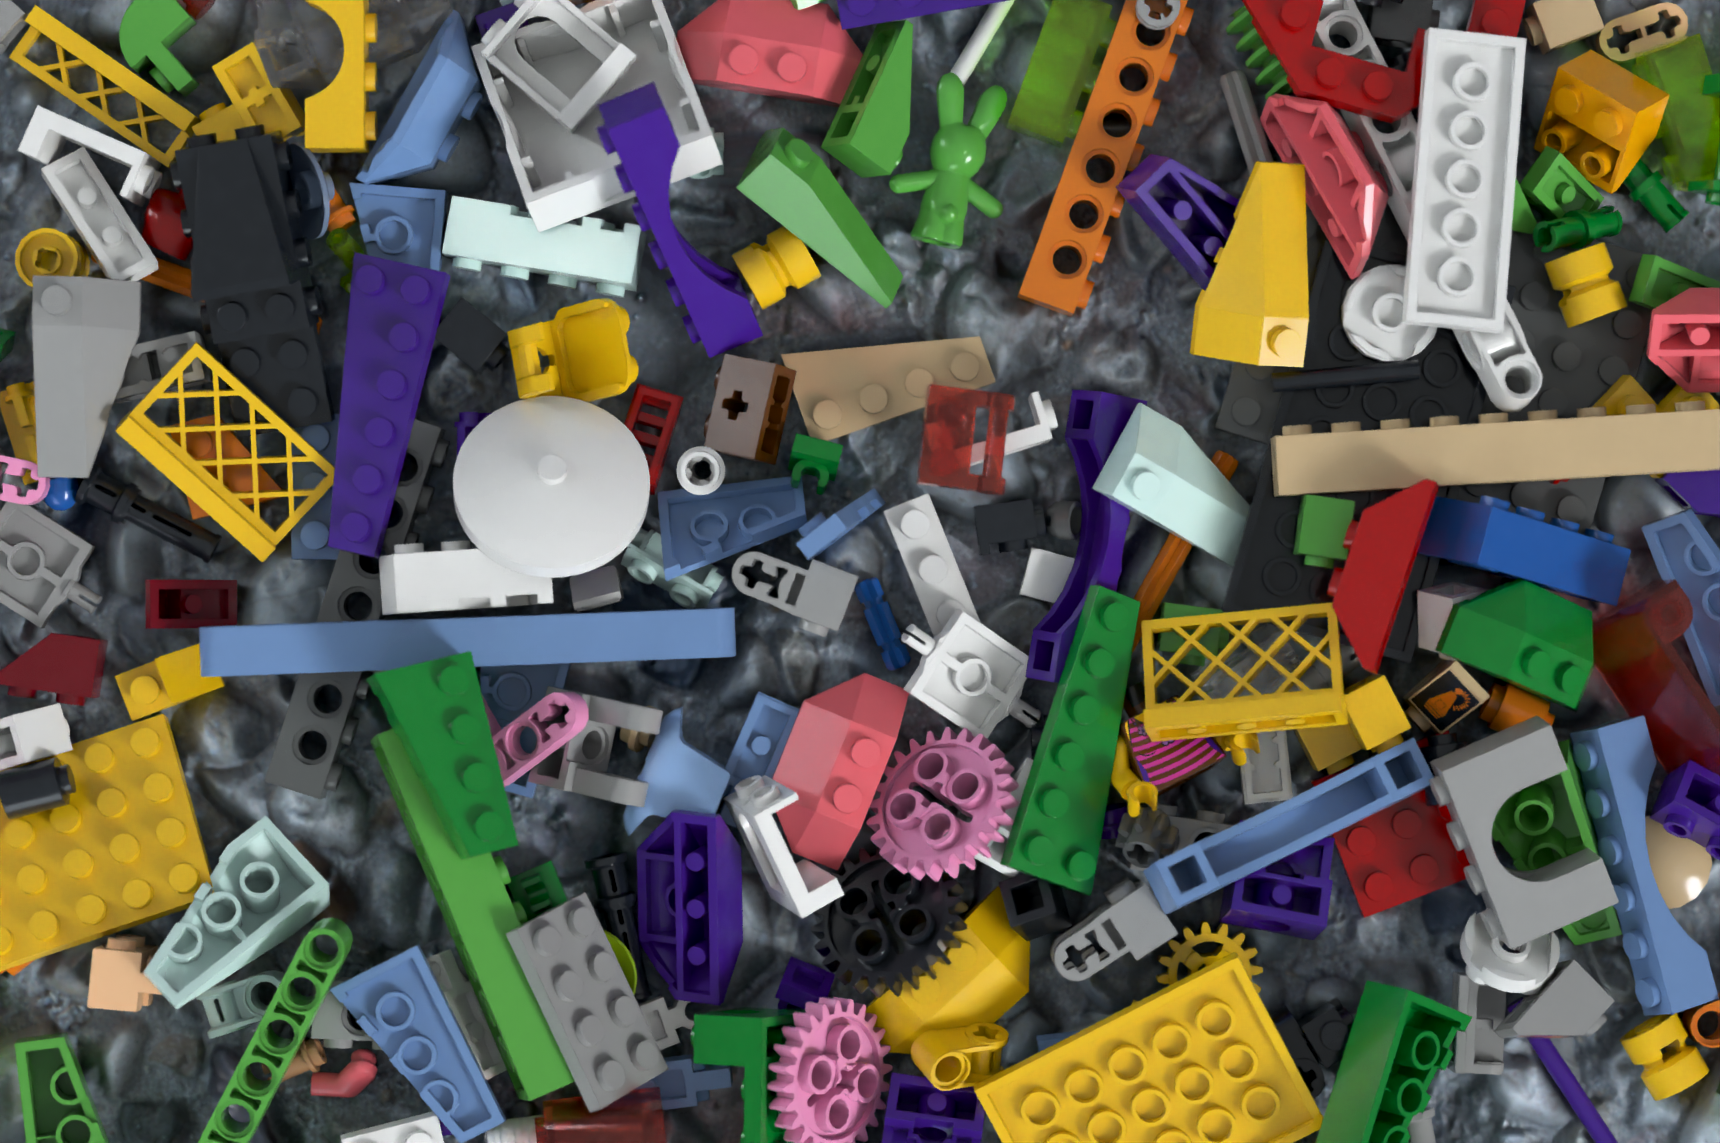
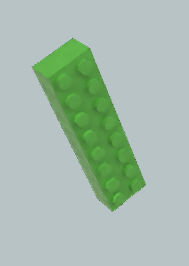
M393 729L376 735L370 740V743L518 1099L531 1101L575 1082L506 936V933L528 922L521 903L519 901L511 902L504 885L510 883L511 879L500 855L492 857L491 853L461 860L432 804V799L410 763L411 759L398 735L395 734Z

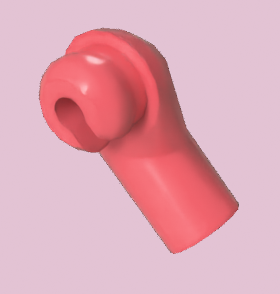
M358 1049L351 1054V1062L340 1073H312L311 1096L341 1098L357 1096L376 1077L378 1071L375 1066L377 1062L376 1055L368 1049Z

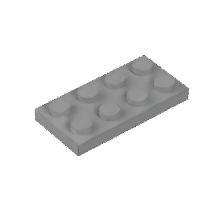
M586 892L568 899L506 933L589 1112L606 1107L669 1069Z

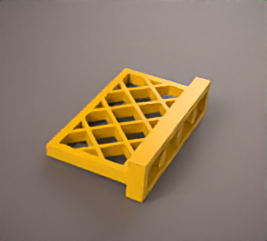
M197 341L145 397L123 417L115 430L262 563L334 482L335 466ZM196 357L213 371V390L184 391L183 371ZM218 376L232 389H219ZM178 377V391H165ZM219 396H241L249 403L250 422L221 424ZM214 397L215 424L186 425L184 398ZM179 398L180 425L159 426L145 412L157 399ZM255 409L269 422H255ZM256 429H278L286 437V455L257 456ZM250 430L252 457L222 458L221 431ZM215 431L217 458L195 459L187 451L186 432ZM180 432L181 445L168 433ZM291 442L305 455H292ZM313 461L327 474L315 488L293 489L292 462ZM287 462L288 489L259 491L257 464ZM252 464L253 491L232 492L223 484L222 465ZM217 465V477L204 466ZM294 496H306L294 509ZM288 497L289 516L276 530L260 517L259 498ZM254 498V511L241 499Z
M1332 602L1141 621L1146 709L1143 710L1144 729L1152 742L1348 724L1347 707L1344 701L1339 619L1332 607ZM1327 617L1328 633L1315 648L1296 633L1307 619ZM1294 620V621L1289 625V627H1288L1285 623L1282 622V621ZM1272 622L1283 633L1264 652L1247 636L1259 623ZM1237 625H1245L1240 631L1234 627ZM1223 627L1234 638L1216 657L1198 641L1210 628ZM1184 630H1195V632L1190 636ZM1175 632L1186 642L1169 661H1166L1154 651L1153 633ZM1290 638L1309 652V655L1292 674L1273 659ZM1241 643L1260 657L1243 678L1224 664ZM1328 646L1330 648V660L1322 654ZM1193 647L1211 661V664L1194 683L1175 668ZM1318 660L1331 670L1332 688L1311 690L1299 679ZM1155 661L1162 666L1157 674L1155 671ZM1269 664L1286 680L1275 693L1261 694L1250 683ZM1220 669L1234 680L1237 685L1225 698L1212 699L1201 688ZM1170 673L1188 687L1177 702L1157 704L1156 688ZM1293 685L1300 690L1288 692L1293 687ZM1244 690L1251 694L1249 696H1239ZM1195 694L1202 699L1190 701L1195 696Z

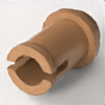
M305 1036L282 1082L309 1070L316 1073L320 1071L321 1065L327 1063L326 1053L319 1039H308ZM261 1063L264 1075L271 1073L269 1067ZM272 1073L271 1076L267 1078V1080L272 1079Z

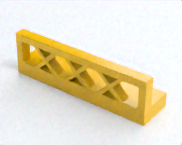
M35 5L24 20L31 26L9 58L170 169L171 161L176 160L174 151L182 149L187 145V138L194 135L192 126L198 124L201 120ZM41 33L56 43L59 63L38 66L25 57ZM64 49L78 59L66 61ZM88 65L96 72L99 90L78 94L71 89L68 69ZM60 70L62 82L48 72ZM104 77L119 87L106 89ZM123 93L132 95L136 101L138 118L117 121L112 118L107 96ZM100 98L102 110L88 100ZM144 105L155 111L157 115L145 116ZM168 120L181 129L165 154L150 144L148 123ZM140 125L142 138L127 127Z

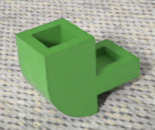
M134 0L122 18L119 31L121 51L129 66L140 74L153 63L155 67L149 73L168 94L175 88L184 97H187L200 85L169 50L197 22L177 0Z

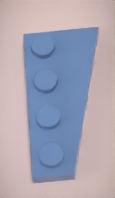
M1690 508L1647 523L1641 528L1711 706L1715 707L1720 705V550Z
M419 944L329 989L338 1001L342 1002L356 1018V1022L367 1035L372 1037L385 1052L396 1069L409 1080L420 1093V1097L460 1143H464L506 1121Z

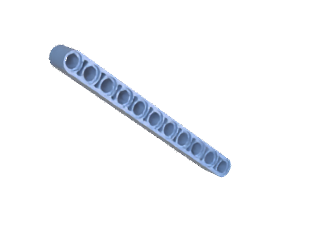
M735 607L199 627L201 677L392 670L469 651L472 653L475 667L736 656Z

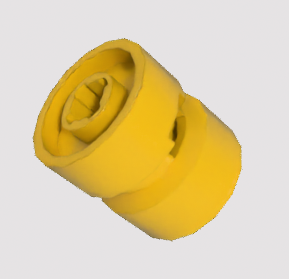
M784 226L767 234L764 246L753 242L731 255L762 310L786 297V287L791 285L794 288L800 289L821 277V273L803 241Z
M40 228L30 232L20 241L15 251V266L18 275L31 287H33V276L88 277L90 259L83 245L78 240L53 228Z
M1605 242L1578 250L1544 264L1552 288L1563 292L1564 296L1558 304L1567 328L1628 306L1619 281L1609 278L1608 274L1614 266Z
M1677 1013L1651 1017L1629 1030L1619 1040L1632 1063L1643 1066L1644 1070L1640 1077L1655 1101L1668 1098L1685 1090L1701 1080L1709 1072V1068L1697 1047L1686 1045L1685 1040L1689 1033ZM1665 1048L1667 1052L1662 1054L1660 1049Z

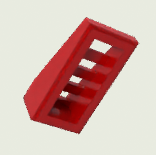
M637 383L624 425L632 432L640 445L656 449L654 456L644 453L650 473L649 495H655L684 397ZM642 404L668 411L666 419L642 412ZM639 423L662 430L659 437L635 430L636 424Z

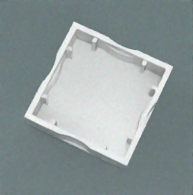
M595 0L580 8L579 10L619 44L622 42L636 55V61L599 104L654 81L680 144L672 168L670 184L722 165L723 163L690 78L662 0ZM552 20L536 22L522 27L516 32L515 45L517 52L570 100L573 99L603 64ZM482 42L471 46L490 103L506 139V149L521 192L538 232L636 197L634 190L625 194L614 169V166L620 164L621 160L617 152L607 155L596 127L604 124L598 105L572 134L483 57L482 51L487 46Z

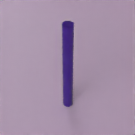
M1523 997L1516 999L1506 1007L1509 1013L1522 1001ZM1527 1038L1594 1142L1618 1143L1550 1038Z

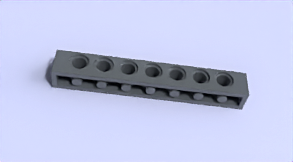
M414 419L406 454H411L415 457L418 463V471L411 480H399L394 500L401 505L403 517L398 525L386 530L382 548L387 555L394 554V545L418 543L420 533L414 532L413 529L418 514H427L435 492V487L428 485L434 467L440 469L443 467L450 446V441L443 439L446 432L445 429ZM339 551L316 622L361 621L353 618L348 610L350 598L358 592L366 593L371 598L373 605L370 615L363 620H384L385 615H382L380 573L372 574L366 570L363 564V555ZM375 672L299 673L264 781L317 799L326 798L328 790L336 792L344 770V764L338 763L343 744L351 746L360 719L354 717L353 713L358 698L366 700L371 689L367 678L375 674ZM328 684L336 686L342 694L341 706L333 713L326 712L318 703L319 691ZM310 731L320 732L327 741L326 752L318 759L309 757L303 749L304 737Z

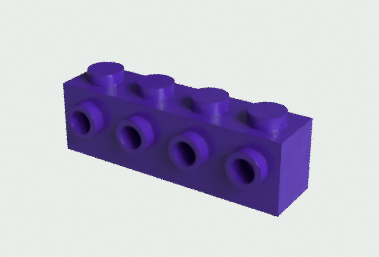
M1688 760L1665 776L1649 818L1662 824L1668 833L1676 837L1688 838L1705 847L1708 854L1720 860V776L1692 760Z

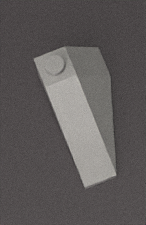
M33 276L32 338L38 477L89 478L108 425L107 420L117 392L121 389L125 377L124 372L133 347L135 348L141 332V282L84 276Z

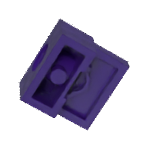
M1326 837L1225 886L1219 922L1314 940L1327 927L1333 880H1329L1335 838Z
M892 1072L882 1143H981L986 1112L974 1092V1086L941 1091L935 1088L926 1077Z

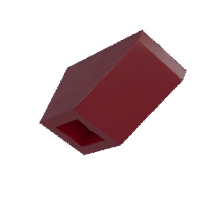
M51 633L0 671V685H7V695L37 699V692L40 690L56 693L55 702L85 706L86 697H100L108 640L64 633Z

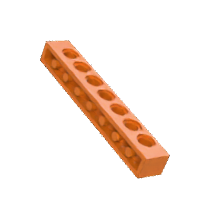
M1125 0L1017 298L1072 317L1076 307L1086 308L1095 282L1086 279L1093 261L1102 264L1111 240V236L1103 234L1109 215L1119 218L1125 202V198L1117 190L1116 186L1123 180L1126 170L1132 172L1139 164L1145 146L1136 143L1142 125L1148 127L1153 125L1161 103L1160 99L1153 97L1159 79L1166 82L1169 81L1178 57L1177 54L1169 52L1176 34L1185 37L1195 10L1186 6L1188 0H1180L1181 7L1176 20L1172 25L1161 30L1162 41L1154 46L1144 45L1138 40L1136 28L1141 23L1135 11L1137 0ZM1145 0L1144 4L1150 7L1149 16L1151 18L1159 20L1161 13H1163L1165 18L1169 16L1171 10L1165 6L1166 0ZM1127 68H1137L1144 74L1146 86L1140 91H1128L1120 83V73ZM1111 113L1122 114L1129 122V132L1122 137L1110 136L1103 128L1104 117ZM1095 158L1105 159L1112 166V178L1104 183L1092 181L1086 172L1087 163ZM1083 203L1091 206L1096 213V223L1087 229L1076 227L1071 222L1069 216L1070 209L1074 205ZM1061 249L1074 251L1080 260L1079 269L1072 274L1058 272L1053 265V255Z

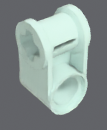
M276 970L265 971L237 981L233 979L214 985L198 995L196 999L202 1000L211 1027L207 1032L209 1039L251 1026L252 1023L261 1021L268 1006L263 1004L258 997L259 985L266 981L272 983L278 989L285 974Z

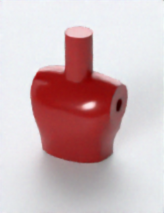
M157 188L146 208L141 236L146 244L186 261L193 250L192 237L186 238L182 229L180 212L181 209H186L183 191L180 189L178 193Z

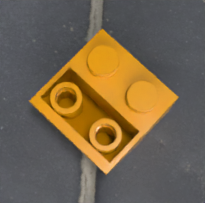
M1591 49L1558 67L1534 149L1542 153L1544 148L1549 146L1561 152L1586 180L1612 194L1618 190L1657 136L1670 94Z

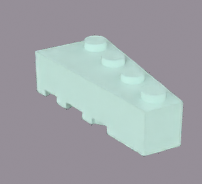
M452 196L442 254L447 258H453L452 267L463 270L481 272L482 264L501 267L500 276L528 280L529 273L531 272L549 276L547 282L549 285L576 289L577 281L596 284L595 293L624 298L625 290H637L646 233L645 231L642 232L639 225L625 223L623 230L615 228V224L604 222L605 220L585 216L577 218L576 221L571 220L538 232L529 211H519V207L509 204Z

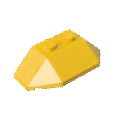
M996 886L962 918L967 924V929L953 932L955 938L962 945L960 948H946L944 953L950 959L951 964L944 965L936 962L933 965L937 976L935 980L929 978L925 973L919 975L920 989L915 990L908 981L903 982L900 996H896L887 986L881 997H875L866 1006V1013L876 1014L877 1016L874 1027L884 1028L886 1031L879 1043L890 1046L891 1050L888 1053L911 1054V1047L916 1038L923 1032L931 1029L940 1030L964 1027L981 1022L994 1024L1029 992L1030 941H1026L1010 927L999 886Z

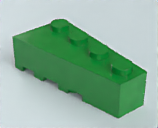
M471 651L375 673L367 678L374 694L377 695L387 714L391 727L400 738L411 759L410 763L432 799V804L461 860L517 846L518 840Z
M1366 980L1316 1143H1408L1411 1136L1407 1128L1413 1116L1419 1112H1424L1431 1098L1426 1091L1437 1069H1446L1454 1054L1448 1048L1457 1031L1465 1032L1472 1017L1409 989Z

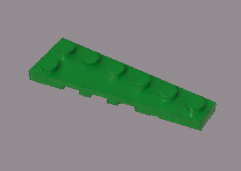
M1090 585L1000 862L1001 865L1089 896H1091L1140 607V601L1100 585Z

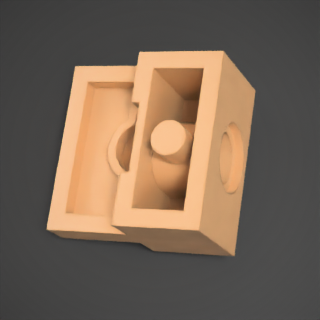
M116 934V937H109L107 943L93 948L87 1008L138 1012L142 1006L153 1004V994H161V992L144 975V970L157 952L158 946L145 945V936Z

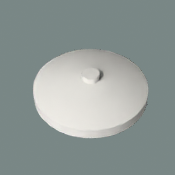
M539 396L510 403L494 411L484 418L467 436L457 455L454 466L453 499L458 519L465 533L487 557L510 570L526 575L547 578L567 577L582 574L606 564L619 555L635 538L643 524L648 509L650 473L644 452L635 436L620 420L606 410L583 400L570 397Z

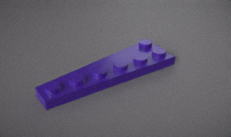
M356 252L354 254L328 547L371 558H380L451 277L446 272Z

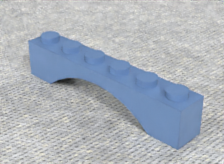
M1645 716L1616 719L1570 733L1573 744V758L1581 774L1586 793V807L1592 816L1598 839V853L1603 859L1619 903L1613 906L1617 911L1623 934V948L1629 957L1635 979L1636 997L1642 1006L1644 1016L1675 1014L1719 999L1707 951L1690 938L1672 916L1659 892L1650 866L1646 844L1645 810L1649 784L1657 762Z
M1413 737L1275 807L1160 859L1143 872L1164 914L1167 915L1430 786L1429 779L1434 776Z

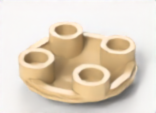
M1650 815L1645 816L1649 861L1659 892L1669 909L1682 907L1695 899L1708 883L1712 867L1711 855L1707 853L1705 847L1688 838H1680L1668 833L1662 824L1649 818Z

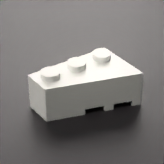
M470 540L441 542V551L424 552L423 543L394 545V554L380 556L379 558L382 615L554 603L552 578L536 577L510 570L487 557L479 549H471Z

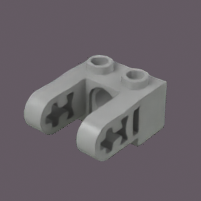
M760 552L743 554L736 560L732 568V579L739 591L800 617L799 628L826 637L829 629L839 631L859 578L857 575L812 559L809 569L806 570ZM756 561L763 562L762 571L778 578L779 568L787 570L788 572L779 583L778 598L775 599L769 596L774 587L766 583L757 582L754 588H749L747 586L749 579L742 575L744 567H754Z
M547 686L546 696L554 692H575L581 695L588 706L589 719L586 727L579 734L530 769L528 782L611 802L644 807L648 782L607 772L616 727L659 735L664 710L585 692ZM567 705L561 706L563 712L553 721H545L548 726L554 723L566 722L565 715L569 712Z
M1126 877L1103 892L1107 898L1106 901L1055 937L1051 944L1050 956L1056 969L1064 978L1071 981L1085 980L1127 952H1130L1138 961L1178 934L1147 885L1141 879L1132 883ZM1092 931L1094 938L1103 948L1099 953L1094 949L1093 945H1090L1091 941L1085 935ZM1074 945L1077 950L1087 947L1080 953L1083 959L1080 964L1075 966L1071 960L1064 962L1068 958L1065 951L1068 946Z

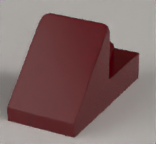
M145 580L146 629H191L205 626L237 625V580Z

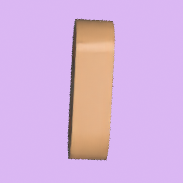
M1666 2L1615 18L1604 25L1605 28L1597 34L1595 40L1596 50L1600 55L1612 62L1621 64L1670 48L1681 41L1686 35L1688 29L1687 15L1677 4ZM1658 13H1663L1665 19L1674 18L1677 26L1670 30L1671 38H1666L1664 32L1647 35L1645 28L1659 21ZM1617 28L1620 35L1636 31L1638 39L1628 43L1625 46V53L1621 54L1617 47L1609 48L1607 45V40L1613 36L1612 29Z

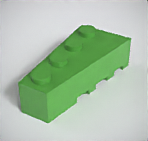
M62 1032L18 1038L14 1044L26 1143H110L68 1033Z

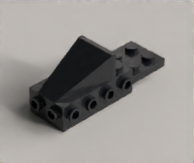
M264 124L234 129L236 138L217 141L216 133L187 138L188 147L174 151L176 160L171 161L170 167L174 186L177 190L182 189L186 209H181L180 217L185 237H192L193 257L190 260L192 273L191 296L193 302L205 300L206 305H201L200 307L201 322L205 333H212L214 345L218 344L222 365L292 428L335 420L316 325L319 322L318 314H322V302L317 285L312 286L308 266H312L313 263L312 252L308 238H302L299 218L303 217V208L299 191L292 188L289 170L293 169V157L289 142L287 140L283 141L281 130L265 133ZM226 383L227 389H232V388ZM229 396L234 423H249V403L241 396ZM255 409V422H269ZM256 429V435H258V434H263V433H269V432H275V431H279V430H278V429ZM236 430L237 438L251 436L250 430Z

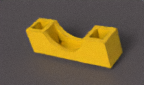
M305 0L310 7L318 9L334 19L341 31L344 42L343 62L335 79L324 90L305 99V148H308L312 153H369V141H377L378 135L377 112L369 111V92H377L378 86L377 63L369 62V43H377V14L369 13V0Z

